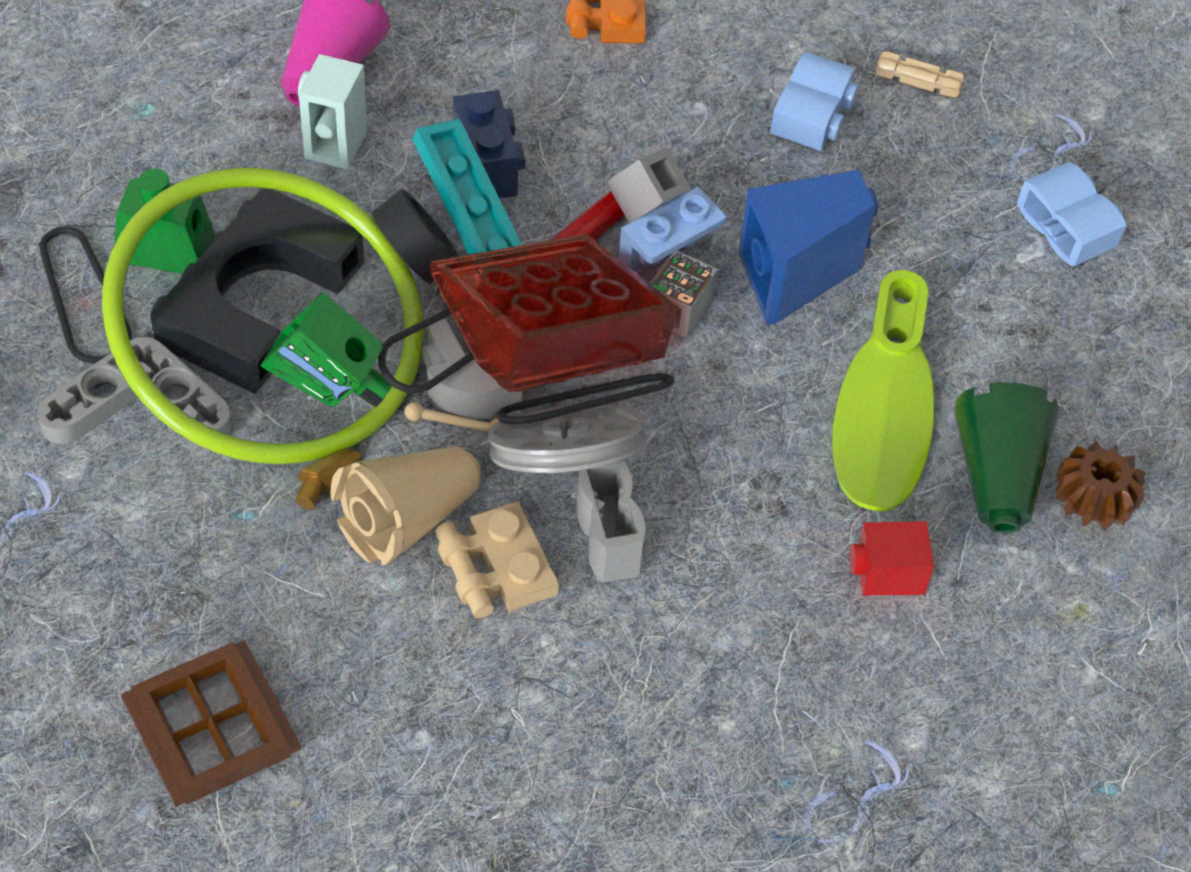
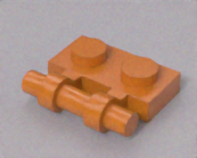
M570 0V4L566 7V24L570 27L571 36L576 39L585 38L588 30H600L601 43L645 44L644 0ZM587 3H599L600 8H591Z

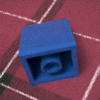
M860 170L748 189L739 256L767 325L778 323L861 269L865 249L869 248L871 244L870 227L872 218L877 216L878 201L875 191L872 188H867Z

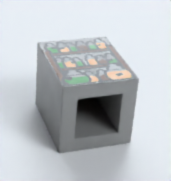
M677 250L674 251L647 287L644 320L687 339L713 302L718 269L700 259L692 258Z

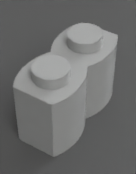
M624 460L601 467L579 470L576 515L580 527L589 537L588 558L590 566L597 578L603 583L639 577L642 568L646 524L641 509L632 499V475Z

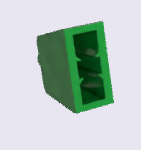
M149 169L143 172L139 178L135 177L129 180L116 214L114 245L130 219L157 194L174 185V183H170L169 176L165 171ZM201 195L185 201L161 217L142 238L129 265L183 273L189 264L195 263L209 248L211 240L216 235Z

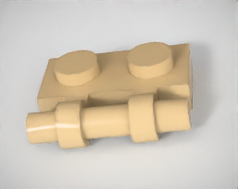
M519 501L469 517L471 536L459 535L455 524L451 521L444 522L435 529L440 542L438 552L444 565L452 568L458 581L455 589L463 604L469 605L475 618L480 619L490 615L494 610L490 598L501 595L508 612L558 595L559 583ZM483 557L490 573L482 574L477 572L472 561Z

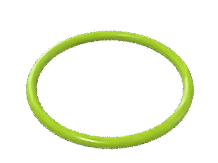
M255 167L214 170L177 182L148 201L130 219L120 233L105 269L102 287V312L106 336L120 372L140 401L159 420L191 442L212 452L254 463L280 465L320 460L345 448L349 449L375 433L393 416L408 393L392 386L386 397L377 407L373 406L364 416L348 427L314 440L276 444L244 440L212 429L187 415L156 387L137 359L125 326L123 290L126 273L138 244L147 231L161 217L187 200L217 190L243 187L279 190L309 199L339 215L368 240L388 268L401 301L404 329L423 321L420 295L409 266L385 238L374 219L353 201L337 191L296 174ZM424 329L404 338L403 350L394 378L406 385L413 384L418 372L422 356Z

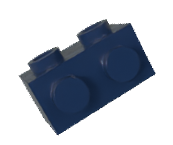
M499 90L453 96V120L460 118L499 199L517 196L518 170L525 169V155L521 141L514 142L512 137L515 136V121L512 109H504Z

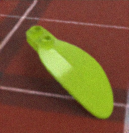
M908 270L890 272L881 281L871 337L859 349L848 368L837 400L833 421L832 455L838 482L851 501L862 508L873 511L893 510L902 505L911 496L923 472L932 439L934 422L933 380L928 360L921 347L929 291L925 280L920 275ZM902 298L905 299L908 303L902 304L897 302L895 299ZM897 338L902 343H895L890 341L889 339Z

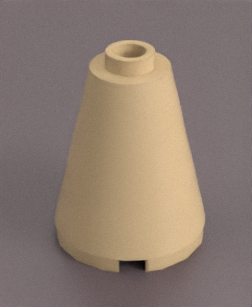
M459 446L349 463L338 468L332 477L331 483L332 503L341 500L345 516L337 519L340 529L351 547L365 561L372 563L380 560L382 561L381 565H387L399 558L478 491L481 468L477 459Z

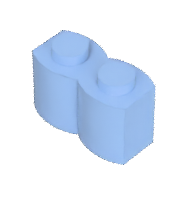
M804 51L792 73L790 81L785 86L776 104L770 134L818 151H822L828 139L836 141L844 121V115L841 112L843 108L851 110L858 94L859 84L853 82L856 68Z
M1071 162L1025 180L1017 201L1018 207L1026 220L1036 230L1046 235L1048 242L1057 255L1071 266L1079 265L1118 247L1127 226L1120 208L1103 195L1098 194L1092 178Z

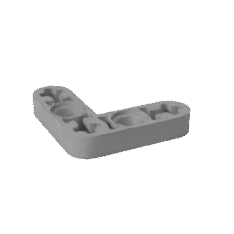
M138 337L130 340L137 359L143 361L140 364L161 392L174 384L185 385L189 388V392L181 398H168L174 405L199 421L198 413L195 410L198 406L199 413L206 420L211 422L217 419V423L213 425L207 421L202 422V424L221 433L231 435L233 428L230 407L224 399L159 341L149 337ZM112 352L46 396L39 403L37 418L41 433L45 439L56 444H67L78 440L138 398L120 372ZM151 360L153 362V368L156 373L154 377L152 370L145 364L147 362H150ZM107 382L117 386L116 390L107 397H95L90 394V390L99 383ZM57 415H60L63 418H68L71 416V419L67 421H64L61 418L53 420V418Z

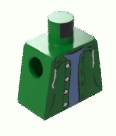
M323 292L283 328L260 365L322 403L333 407L338 405L352 392L372 406L377 407L392 387L381 373L372 368L383 349L381 341Z

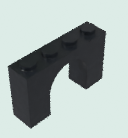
M261 188L252 200H247L242 204L236 218L224 231H219L213 237L209 248L195 263H191L185 268L179 282L167 295L158 298L150 313L154 339L163 344L174 355L256 394L272 375L271 372L260 365L278 338L280 329L229 304L223 298L228 288L248 274L263 270H281L298 275L339 294L364 264L363 235L353 226L280 192Z

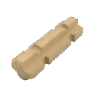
M883 51L880 55L876 67V75L892 81L894 77L900 78L899 83L929 92H934V89L940 90L939 95L953 99L957 98L961 92L964 83V74L961 72L947 69L945 73L940 71L941 66L906 57L904 61L900 59V54L890 51Z

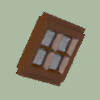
M245 640L236 644L234 642L131 686V690L121 694L122 701L175 807L183 803L188 805L290 758L292 753L301 750L300 741Z

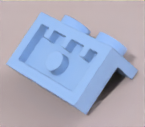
M696 187L621 228L617 265L628 277L644 268H653L674 251L695 245L703 236L723 226L726 215L699 187Z

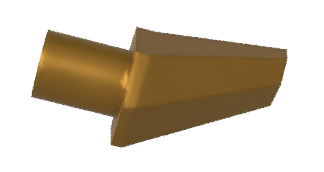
M345 448L304 467L297 477L303 484L295 498L296 503L302 508L314 509L321 493H330L332 477L338 468L357 462L362 457V454Z

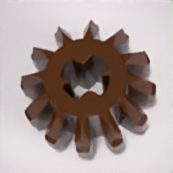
M1095 440L1088 447V450L1076 446L1070 452L1069 458H1065L1064 462L1060 464L1056 474L1058 479L1055 499L1065 502V516L1079 514L1082 516L1083 527L1091 521H1097L1105 531L1112 525L1113 521L1124 525L1131 518L1132 513L1140 508L1145 496L1143 494L1145 490L1143 488L1145 472L1135 468V455L1122 457L1119 455L1117 444L1109 450H1104Z

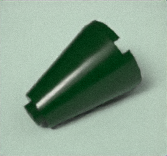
M991 383L990 393L976 396L975 387L967 389L956 397L954 413L978 518L981 522L989 525V529L994 532H1017L1021 529V525L1031 521L1058 417V401L1056 398L1052 402L1048 401L1046 390L1023 383Z

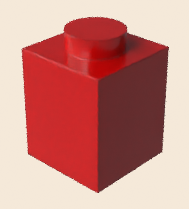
M927 521L864 522L859 542L852 543L850 547V570L852 575L860 576L862 596L926 594L934 568Z

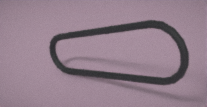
M67 226L57 227L48 231L42 237L39 243L41 258L68 349L79 360L95 364L107 355L98 357L85 355L75 346L47 252L48 241L59 234H72L78 237L102 287L104 273L88 239L82 231ZM124 316L129 340H132L131 328Z
M515 283L489 287L479 292L476 302L498 291L507 289V286H513L518 294L519 292L523 293L521 297L526 306L533 305L529 293ZM475 295L455 305L473 302ZM468 306L453 308L452 310L456 313ZM450 307L390 336L382 344L383 349L378 356V367L384 379L394 388L405 393H421L430 390L475 359L473 352H470L427 383L418 386L406 385L397 381L390 374L386 366L385 356L388 349L394 343L452 315ZM533 308L526 309L525 314L520 319L525 322L528 321L532 316ZM517 320L510 327H507L506 330H502L474 350L476 356L478 357L520 328L524 323Z
M660 373L631 377L510 404L501 408L497 412L496 417L500 422L507 424L543 421L660 391L672 386L675 379L669 374ZM649 381H663L528 416L506 415L520 409Z

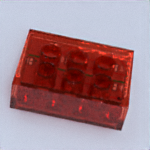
M588 234L431 261L430 272L478 365L497 381L499 386L506 389L509 393L521 392L528 388L550 383H560L572 378L600 374L607 370L629 365H639L643 362L665 358L679 306Z

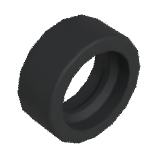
M404 189L399 190L372 212L375 223L391 246L407 265L428 284L435 281V272L448 270L460 260L456 249L441 228L420 203ZM443 273L436 274V279L438 275L441 276Z

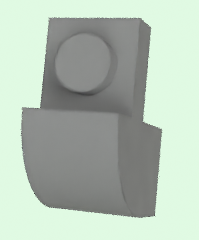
M668 147L639 159L607 181L609 189L629 223L691 191Z
M447 319L440 320L427 327L428 346L422 348V354L427 368L428 381L466 356ZM502 343L480 354L482 358L479 356L477 358L485 360L509 354ZM510 356L480 362L475 358L428 390V399L439 412L490 422L493 419H497L496 414L501 408L522 402L523 380ZM522 409L510 412L506 415L509 416L521 412Z

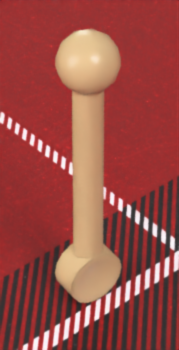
M418 402L407 404L404 410L405 416L410 421L427 419L489 432L495 424L500 422L498 419L485 422L424 409Z

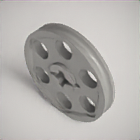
M574 404L539 408L514 416L534 415ZM605 404L533 423L507 424L498 422L488 432L489 443L492 445L490 449L491 460L500 467L530 473L571 472L609 465L629 458L644 448L646 445V434L642 430L645 425L644 416L639 411L629 407Z

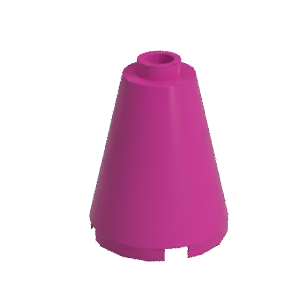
M303 0L281 79V86L290 102L300 107L298 97L300 78L304 71L310 72L319 54L361 64L385 39L391 27L390 19L377 0H373L371 5L365 0Z

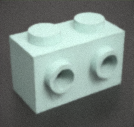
M319 54L310 72H303L298 86L304 159L349 169L367 133L364 65Z

